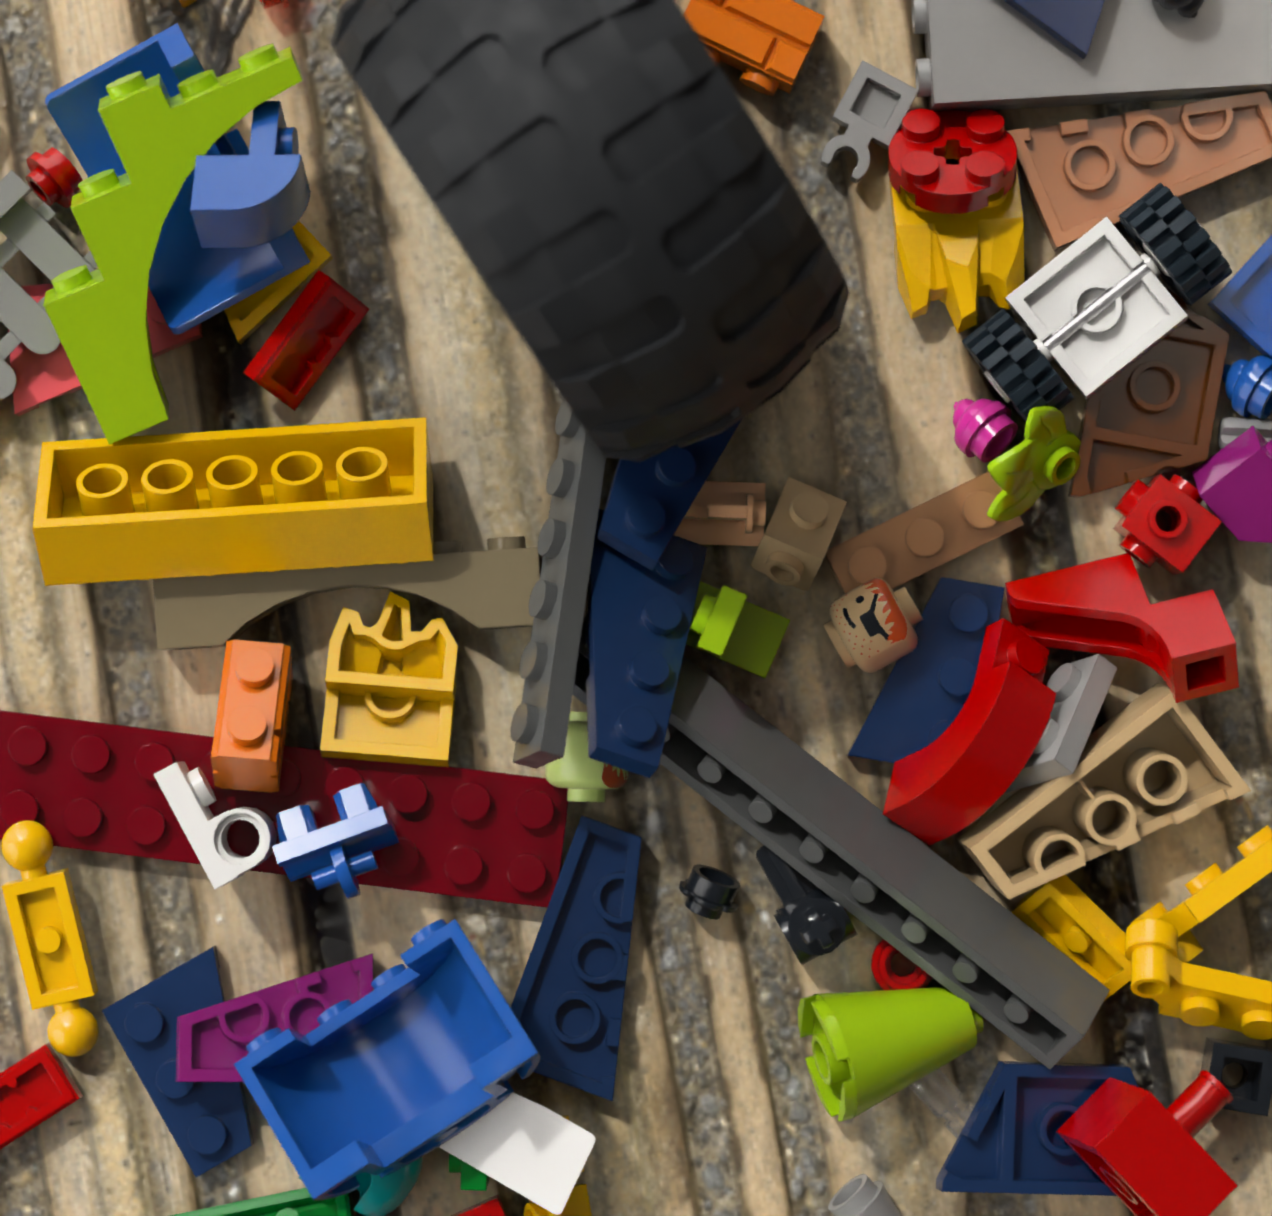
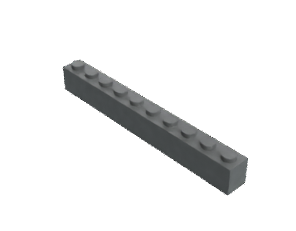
M588 613L583 618L573 695L586 706V680L590 676L589 648H585L584 624L588 620ZM683 655L660 764L955 996L968 1002L973 1010L1048 1069H1051L1085 1036L1110 990L915 836L884 816L883 811Z

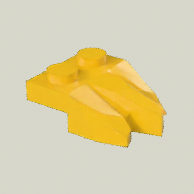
M1016 170V179L1012 188L1004 196L1002 188L997 193L989 196L987 207L962 214H942L922 209L915 205V195L905 191L902 186L899 194L892 187L889 179L895 236L894 258L897 286L910 318L913 319L927 314L930 303L939 300L946 305L957 333H960L977 325L979 297L989 296L999 308L1010 310L1011 306L1007 303L1005 297L1025 282L1024 221L1018 170Z
M391 591L378 622L372 627L363 626L359 612L346 607L342 608L329 641L325 677L327 690L320 745L321 757L449 767L455 709L458 645L443 617L432 619L422 631H411L410 602Z

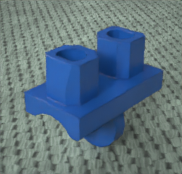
M364 783L342 789L333 796L341 821L319 829L314 812L309 805H298L276 815L280 843L273 845L272 848L277 864L280 867L283 866L291 882L312 875L317 890L340 883L347 899L361 895L356 876L378 869L373 852L399 843L394 824L383 806L378 807Z

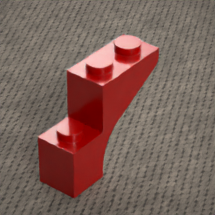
M1130 553L1005 583L1010 623L1044 647L1120 656L1140 661L1151 667L1164 679L1176 703L1239 688L1236 642L1214 589L1150 605Z

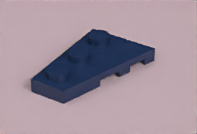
M945 577L939 578L921 612L924 620L916 623L914 626L918 637L916 648L896 661L847 755L895 763V761L925 748L944 733L960 713L971 692L986 626L998 621L1000 618L1005 587Z
M216 945L102 1010L195 1177L200 1176L254 1144L243 1082H176L177 1017L225 1001Z

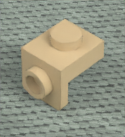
M788 477L751 562V567L766 574L778 584L794 586L804 591L809 590L825 557L847 501Z

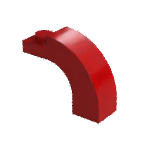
M1005 618L986 626L975 680L968 699L952 724L935 741L925 748L895 761L883 815L930 846L961 831L984 814L1005 793L1022 771L1040 741L1049 721L1057 694L1043 684L1050 650Z

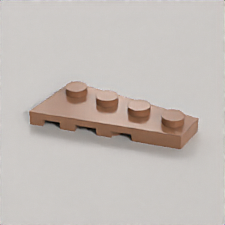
M1260 91L1189 102L1182 106L1156 110H1137L1125 112L1123 115L1087 120V118L1060 122L1059 125L1033 129L1028 127L1008 130L1007 132L1016 143L1018 169L1053 251L1077 241L1105 217H1108L1113 225L1121 223L1118 216L1159 183L1169 188L1174 196L1176 195L1178 198H1181L1271 160L1272 103L1267 92Z

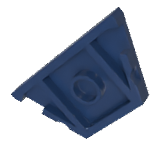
M999 1061L936 1178V1189L942 1192L1116 1196L1056 1131L1109 1077L1138 1087L1130 1067L1118 1064L1056 1063L1051 1069H1048L1041 1062Z

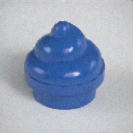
M1259 355L1250 361L1239 359L1231 365L1224 364L1222 380L1225 383V392L1231 401L1234 411L1245 418L1254 415L1261 420H1265L1272 413V359L1265 355Z

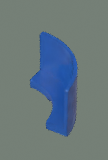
M178 23L53 91L45 98L48 111L88 178L109 169H114L117 177L127 173L98 111L99 99L109 95L105 88L108 84L138 71H142L145 80L160 74L169 96L173 97L180 94L177 87L180 82L205 71ZM236 128L219 137L204 156L249 155V148ZM195 168L184 181L162 225L149 272L148 287L168 327L176 335L186 332L310 263L293 228L277 239L258 246L201 248L190 212Z

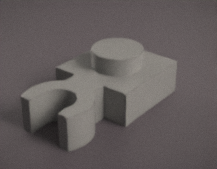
M862 60L831 119L847 129L843 135L832 138L826 144L821 156V165L828 168L833 156L837 152L842 150L850 151L857 160V166L852 172L850 181L858 183L865 176L870 164V152L868 149L870 142L886 150L888 149L893 136L902 123L903 117L907 114L913 103L918 89Z

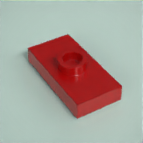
M318 270L243 373L295 411L367 314L369 308L328 275Z
M50 1043L45 1044L0 1073V1149L83 1097Z

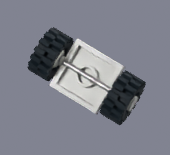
M1162 183L1156 185L1118 216L1128 235L1136 242L1135 245L1143 253L1141 256L1135 252L1108 217H1105L1005 297L1007 303L1037 338L1036 340L1032 341L1028 338L1017 322L1015 323L1013 318L1004 309H1001L962 340L963 345L978 363L991 385L1006 403H1009L1024 422L1027 420L1029 411L1034 407L1053 406L1061 410L1074 399L1062 378L1051 367L1049 363L1051 360H1055L1087 400L1188 319L1186 312L1158 280L1157 276L1159 274L1167 285H1170L1173 291L1190 306L1232 274L1228 261L1221 255L1222 252L1218 246L1211 241L1207 231L1200 226L1190 210H1186L1182 201L1176 195L1174 196L1170 189L1163 186Z

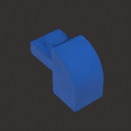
M265 101L253 109L249 155L196 156L190 212L201 248H243L265 244L288 232L304 214L311 192L302 156L299 154L296 127L286 126L280 101Z

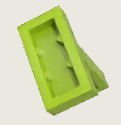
M700 581L686 645L766 679L790 619L745 601L747 595L725 585L721 589H717Z

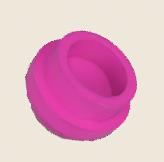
M982 398L976 401L962 399L954 403V441L958 449L967 457L976 456L984 463L989 462L1000 455L1015 437L1018 425L1011 419V410L1003 402Z

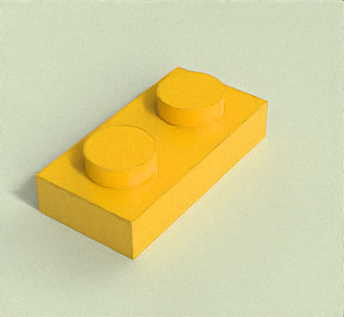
M1067 875L1060 876L1034 888L1021 899L1012 911L1016 917L1106 986L1110 991L1105 1000L1131 981V961L1127 960L1125 956L1126 933Z

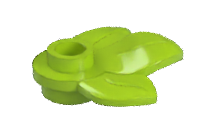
M1053 406L1032 408L1026 420L1025 440L989 462L987 466L988 472L996 484L1003 489L988 509L987 516L992 520L1000 522L1009 521L1022 515L1033 506L1045 490L1068 482L1076 474L1080 466L1078 451L1081 441L1072 432L1066 430L1064 414Z

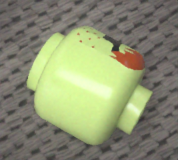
M570 711L564 757L545 765L546 780L554 787L567 788V801L605 802V790L618 789L624 786L628 780V771L588 757L587 712Z

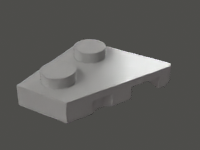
M1096 654L1072 663H1065L1051 675L1046 686L1057 694L1049 721L1028 762L1005 793L1074 773L1116 673L1117 667L1100 654Z

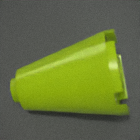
M945 987L814 994L801 998L798 1006L800 1038L812 1035L813 1056L805 1058L809 1074L824 1108L831 1117L839 1115V1122L855 1118L972 1050L977 1044V1034L983 1032L984 1029L983 1017L973 1010L968 1002L955 996Z

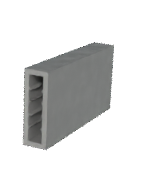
M911 0L913 34H924L926 58L916 59L917 97H928L929 110L934 112L948 110L974 112L980 109L994 111L1217 98L1260 91L1272 94V0H1204L1195 18H1185L1177 10H1167L1159 2L1152 0H1105L1085 59L1075 54L1003 0Z

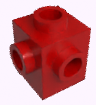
M1160 474L1152 478L1147 485L1139 479L1132 484L1115 507V510L1123 516L1113 529L1124 537L1119 546L1126 553H1130L1131 557L1147 568H1151L1157 562L1172 575L1184 572L1222 521L1200 505L1203 499L1199 496L1197 488L1176 474L1170 480H1167ZM1158 511L1167 517L1168 528L1166 531L1161 530L1156 524V514Z

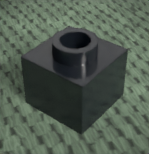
M1206 1037L1201 1070L1211 1073L1233 1096V1100L1222 1109L1268 1116L1272 1094V1049ZM1230 1063H1239L1243 1069L1241 1081L1236 1085H1226L1222 1079L1223 1069Z

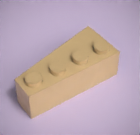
M1156 683L1089 735L1073 774L1021 788L959 836L957 840L992 886L1006 898L1011 899L1086 865L1087 861L1116 849L1119 851L1141 841L1140 838L1172 823L1179 824L1201 814V810L1226 799L1233 800L1251 790L1184 701L1176 703L1170 688Z

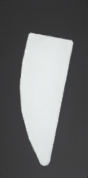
M512 1093L478 1121L439 1147L551 1213L559 1215L564 1210L596 1139L589 1131L547 1107Z

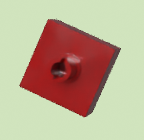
M1201 1070L1198 1073V1077L1167 1108L1150 1091L1109 1077L1056 1131L1135 1216H1209L1238 1186L1194 1139L1207 1123L1227 1103L1229 1104L1233 1100V1096L1227 1088L1206 1070Z

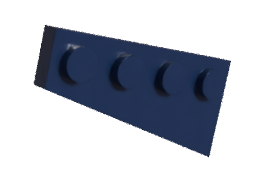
M582 815L513 999L511 1009L540 1054L539 1064L533 1072L613 1101L642 837Z

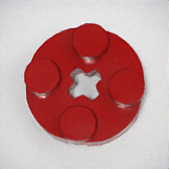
M923 108L912 110L903 117L902 128L893 136L889 145L888 172L892 187L900 194L902 186L905 191L915 195V205L927 211L942 214H962L978 211L987 207L989 196L997 193L1002 188L1004 196L1012 188L1016 179V143L1013 137L1005 130L1004 118L993 110L980 109L974 112L957 110L934 112ZM946 159H958L959 164H946Z

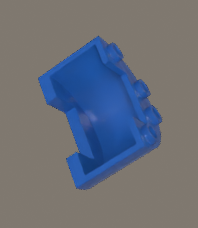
M441 919L418 931L411 938L414 946L400 955L405 965H396L376 977L371 983L374 990L354 1004H352L351 1000L347 999L325 1010L317 1018L320 1026L308 1034L304 1035L290 1028L283 1032L280 1028H273L252 1040L246 1046L249 1054L234 1063L239 1075L313 1200L334 1198L352 1192L360 1186L355 1176L365 1172L375 1176L379 1175L383 1178L431 1152L471 1126L511 1095L514 1091L507 1080L516 1072H518L521 1079L530 1076L539 1064L540 1054L456 919L448 924L444 919Z

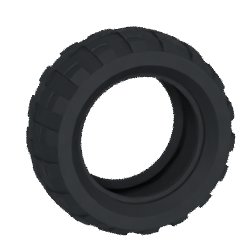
M347 0L340 6L331 41L335 52L446 225L560 395L605 457L642 462L676 444L679 448L723 432L781 393L811 362V354L839 331L847 299L850 295L845 278L818 226L779 160L675 0Z

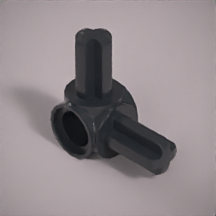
M765 845L756 851V858L782 903V906L775 910L776 914L774 917L801 965L818 956L832 952L841 943L858 935L847 913L840 904Z

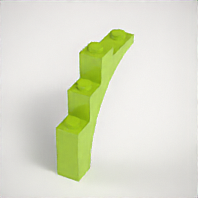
M274 44L254 49L238 58L241 68L217 78L213 70L193 75L177 85L180 94L173 97L169 96L160 74L145 80L142 71H138L108 84L105 88L109 95L99 99L98 111L127 173L117 177L115 170L109 169L97 173L78 184L81 192L72 196L71 210L98 269L90 272L87 265H82L56 276L51 281L54 288L45 293L44 308L109 445L169 419V402L153 359L147 317L149 272L161 228L184 181L195 168L196 156H204L219 137L256 106L303 81L301 70L291 47L278 52Z

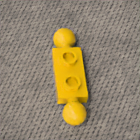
M30 820L20 821L13 824L5 832L1 842V850L6 862L14 869L20 871L22 879L6 882L1 887L32 1010L54 1006L55 1014L50 1019L47 1029L49 1042L58 1053L68 1057H78L89 1052L96 1044L99 1036L96 1018L90 1011L80 1007L79 999L94 996L98 992L95 974L69 869L66 868L47 873L45 864L50 859L53 851V840L49 831L38 822Z

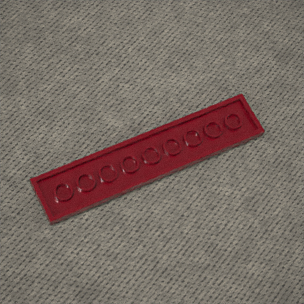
M0 710V839L3 838L7 829L13 824L30 820L40 823L49 831L53 840V846L201 864L153 775L175 762L185 761L189 771L199 767L207 778L216 797V802L208 805L214 817L240 807L257 808L266 813L273 821L277 833L276 844L280 843L276 818L279 812L298 805H309L314 812L318 828H323L341 821L333 796L342 789L364 783L378 807L383 806L394 824L399 843L374 851L378 869L356 876L358 884L547 908L560 875L569 801H567V788L554 787L549 784L546 778L453 766L439 767L321 757L320 750L284 745L278 792L268 793L221 789L214 786L211 762L213 736ZM239 819L235 821L227 832L229 847L240 856H250L256 851L260 839L257 828L247 820ZM274 851L263 863L250 869V871L287 875L283 866L280 867L277 864Z

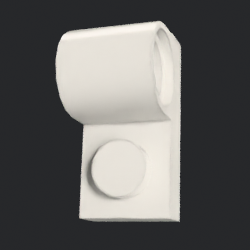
M185 761L175 762L153 774L214 889L220 888L245 875V872L260 865L271 856L273 852L272 846L276 845L277 833L273 821L266 813L257 808L240 807L214 817L208 805L216 802V797L207 778L199 767L189 771ZM239 819L252 823L257 828L260 836L259 845L250 856H240L234 853L227 842V832L230 826Z

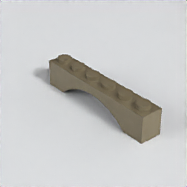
M524 536L487 539L488 550L462 552V541L433 542V561L153 579L157 649L167 651L226 647V641L236 640L253 624L284 605L317 593L347 588L390 589L424 597L456 612L480 630L532 627L534 617H531L529 614V599L533 587L540 580V555L537 547L526 548Z

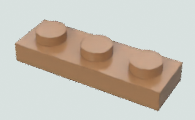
M986 472L827 550L825 557L843 594L874 578L885 580L894 589L1024 525L1020 516L1001 522L992 520L987 516L990 505L1003 489L996 484L990 473Z

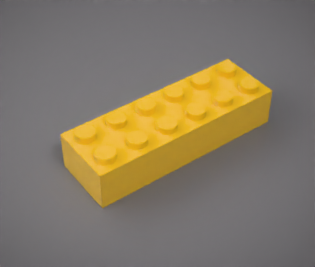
M423 417L130 436L110 445L106 438L42 442L32 529L45 586L433 561V472L427 419Z

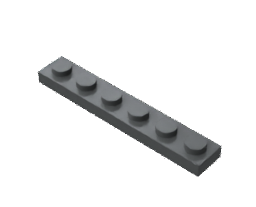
M565 400L558 410L555 421L556 434L560 435L558 456L550 468L546 483L547 493L552 495L549 517L542 526L537 545L539 555L543 556L540 580L533 587L529 599V614L531 617H534L531 640L526 645L520 660V676L522 679H525L522 702L513 715L510 728L511 739L516 742L513 763L535 769L564 757L606 457L590 438Z

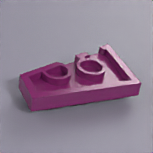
M373 953L178 1016L176 1082H244L234 1063L249 1054L246 1046L256 1037L273 1028H280L282 1032L290 1028L306 1035L320 1026L317 1018L331 1006L347 999L351 1000L352 1004L372 992Z

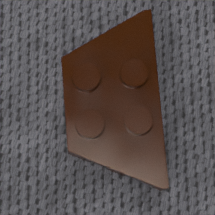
M1167 287L1165 288L1186 312L1188 319L1087 400L1085 399L1079 439L1081 441L1078 451L1080 466L1076 474L1071 478L1068 497H1084L1135 482L1137 479L1142 480L1204 462L1208 458L1229 334L1207 317L1199 316L1187 307L1184 300Z

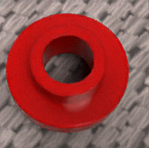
M50 147L43 154L34 152L26 160L31 171L25 177L28 185L33 189L32 191L48 206L57 202L61 206L69 208L72 196L80 191L78 184L83 181L82 177L73 164L57 149Z
M882 939L875 947L871 958L872 974L879 986L884 990L926 988L933 977L916 964H914L913 970L904 976L897 975L892 971L891 960L899 951Z

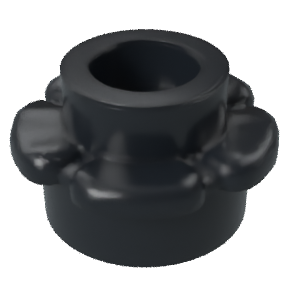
M694 865L689 878L679 883L680 891L687 896L685 906L700 916L717 920L720 919L722 912L733 913L739 907L735 902V898L740 889V883L734 877L719 869L706 865Z

